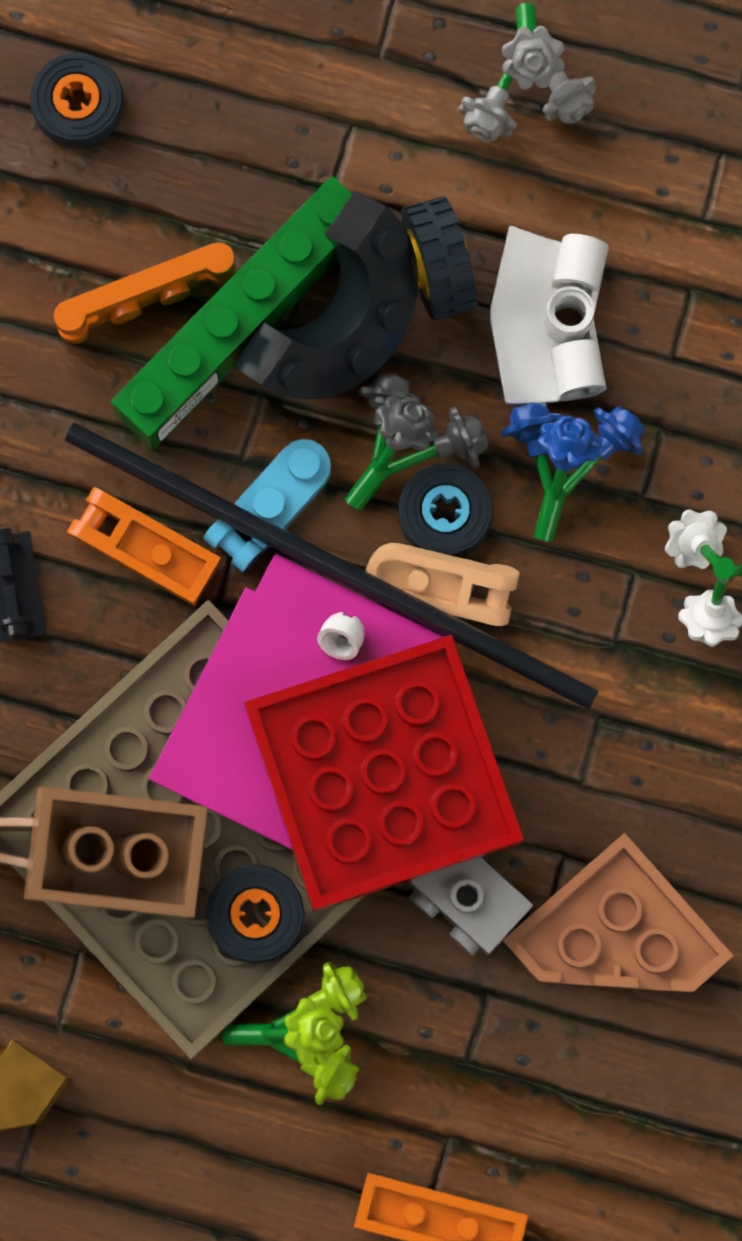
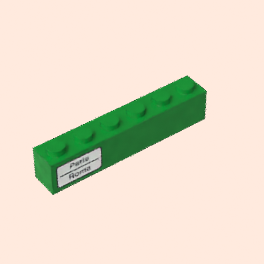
M331 176L110 401L115 416L152 451L235 368L232 365L260 325L264 322L275 327L339 261L336 248L324 234L347 203L352 193L334 176Z

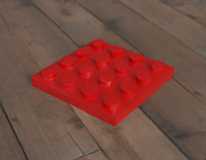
M452 635L244 702V708L313 913L523 843L524 839Z

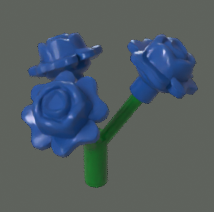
M532 402L513 409L510 414V426L504 428L501 431L502 437H515L517 441L526 443L530 458L536 459L544 490V497L533 535L535 538L546 542H554L565 498L601 459L607 461L616 450L620 452L628 451L638 456L643 453L640 439L643 435L644 427L639 419L631 414L629 410L617 406L610 413H607L597 407L594 410V414L600 423L598 425L600 436H598L591 430L590 424L585 419L563 416V414L550 413L546 403ZM546 454H549L551 461L557 468L554 480H552ZM573 468H577L574 471V473L566 480L568 471H571Z

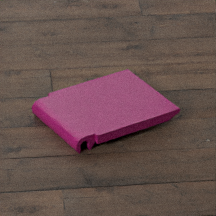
M275 554L256 591L245 587L148 780L200 806H207L208 810L292 850L244 708V702L446 636ZM339 612H345L346 616L353 618V616L358 617L364 626L365 636L363 644L357 655L350 660H339L329 656L320 648L317 641V636L324 622L331 615Z

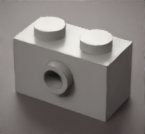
M481 857L407 881V884L414 890L408 898L431 919L439 912L451 923L454 928L449 933V936L471 956L480 950L487 957L533 906Z

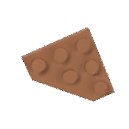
M623 833L502 940L503 944L538 983L692 993L734 956L626 833Z

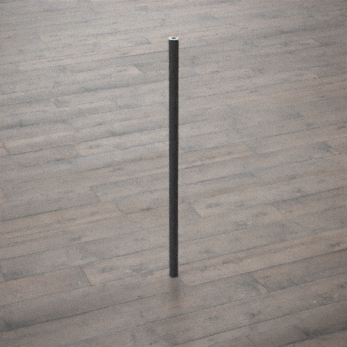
M75 422L67 432L65 442L444 636L452 635L453 640L588 710L599 690Z

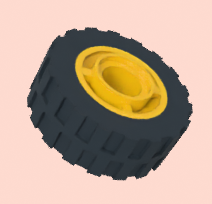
M442 196L403 207L401 210L402 224L410 237L417 259L418 290L430 318L436 321L475 310V306H477V293L470 257L458 219L450 202H448L446 197Z

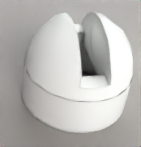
M345 612L333 614L324 622L317 636L318 644L326 654L339 660L353 659L363 644L365 636L364 626L356 616L350 618L346 616Z

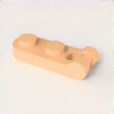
M388 543L380 546L373 553L366 567V572L450 615L495 626H504L509 623L512 607L508 604L510 591L516 590L520 575L517 569L507 565H488L401 543ZM474 584L489 588L486 599L471 597Z

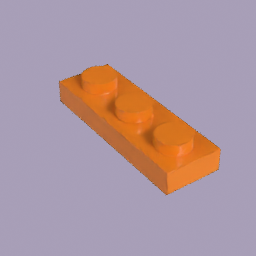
M367 1172L354 1227L404 1241H522L528 1215Z

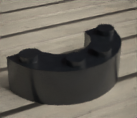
M357 191L353 192L324 234L336 248L341 267L339 286L330 306L315 321L298 329H277L263 322L232 365L256 382L280 395L305 400L321 399L344 393L358 386L375 374L387 362L400 344L411 323L417 299L418 267L410 237L403 224L388 207Z

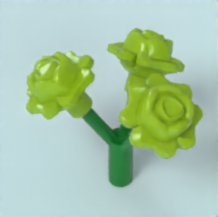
M330 962L325 963L323 966L322 989L308 996V998L300 1000L297 1009L269 1024H229L222 1031V1041L225 1046H270L301 1063L300 1069L314 1077L313 1084L314 1088L317 1089L315 1103L322 1105L327 1097L334 1100H343L347 1093L352 1090L357 1080V1073L359 1072V1067L350 1061L351 1047L347 1044L343 1046V1038L340 1035L343 1019L332 1012L331 1009L341 1014L346 1012L354 1021L358 1019L356 1006L367 999L364 993V984L359 979L358 974L351 967L343 966L336 968Z

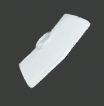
M515 226L509 227L490 308L491 329L504 399L507 405L577 400L598 395L607 389L593 319L609 250L608 244L604 241L587 235L568 234L562 238V242H558ZM572 308L581 314L583 321L574 326H566L557 320L555 314L561 309Z

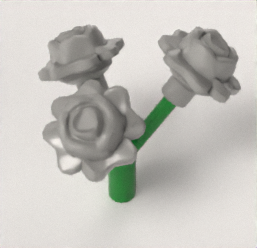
M522 3L515 9L517 33L512 41L504 44L502 47L503 56L507 60L502 65L504 73L498 85L492 86L485 98H476L474 100L470 97H464L461 101L462 104L458 108V111L465 116L464 129L483 143L496 141L499 136L510 137L517 126V123L509 117L504 108L509 98L507 90L513 78L517 80L520 88L524 90L532 87L534 82L539 88L550 87L552 93L549 97V103L542 108L547 121H552L559 117L564 124H573L582 119L586 114H589L594 108L592 95L597 90L594 78L592 76L582 79L568 78L563 71L565 63L559 57L564 52V44L552 38L546 27H537L536 8L531 3Z

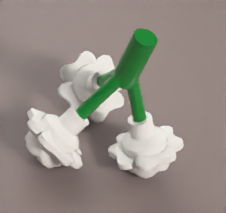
M691 509L683 512L680 521H672L669 524L670 538L665 546V552L669 556H675V564L679 568L693 565L705 569L711 564L717 580L714 590H707L702 595L686 597L684 601L685 609L680 611L678 618L687 627L690 639L698 640L714 647L723 640H735L738 638V628L742 626V614L736 610L734 599L730 596H724L727 584L734 580L736 576H742V565H734L731 559L720 557L724 552L722 541L727 533V527L723 523L717 522V516L714 511L709 510L697 513Z

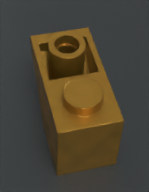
M12 1040L7 1048L0 1043V1131L40 1124L71 1080L70 1077L16 1040Z

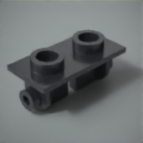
M0 529V643L45 636L47 634L31 532L25 531L12 534V529Z

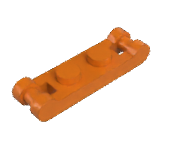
M212 243L65 300L58 304L54 311V321L58 332L67 343L78 344L88 337L90 328L111 320L112 324L128 322L142 313L141 308L159 301L162 305L177 303L191 294L190 289L208 282L214 286L223 287L236 273L234 253L225 243Z

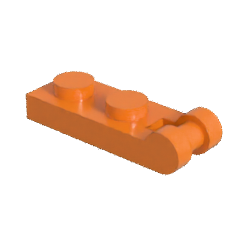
M93 487L85 500L89 506L80 521L77 519L73 520L66 534L82 545L94 549L195 607L222 562L221 557L108 493ZM107 516L119 521L110 537L98 531Z

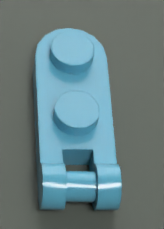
M302 439L290 443L234 504L286 530L328 482L331 472V462L328 453L322 445L312 440ZM217 520L206 532L203 539L214 549L221 547L233 558L231 564L241 573H246L270 546L255 538L246 542L235 532V528Z

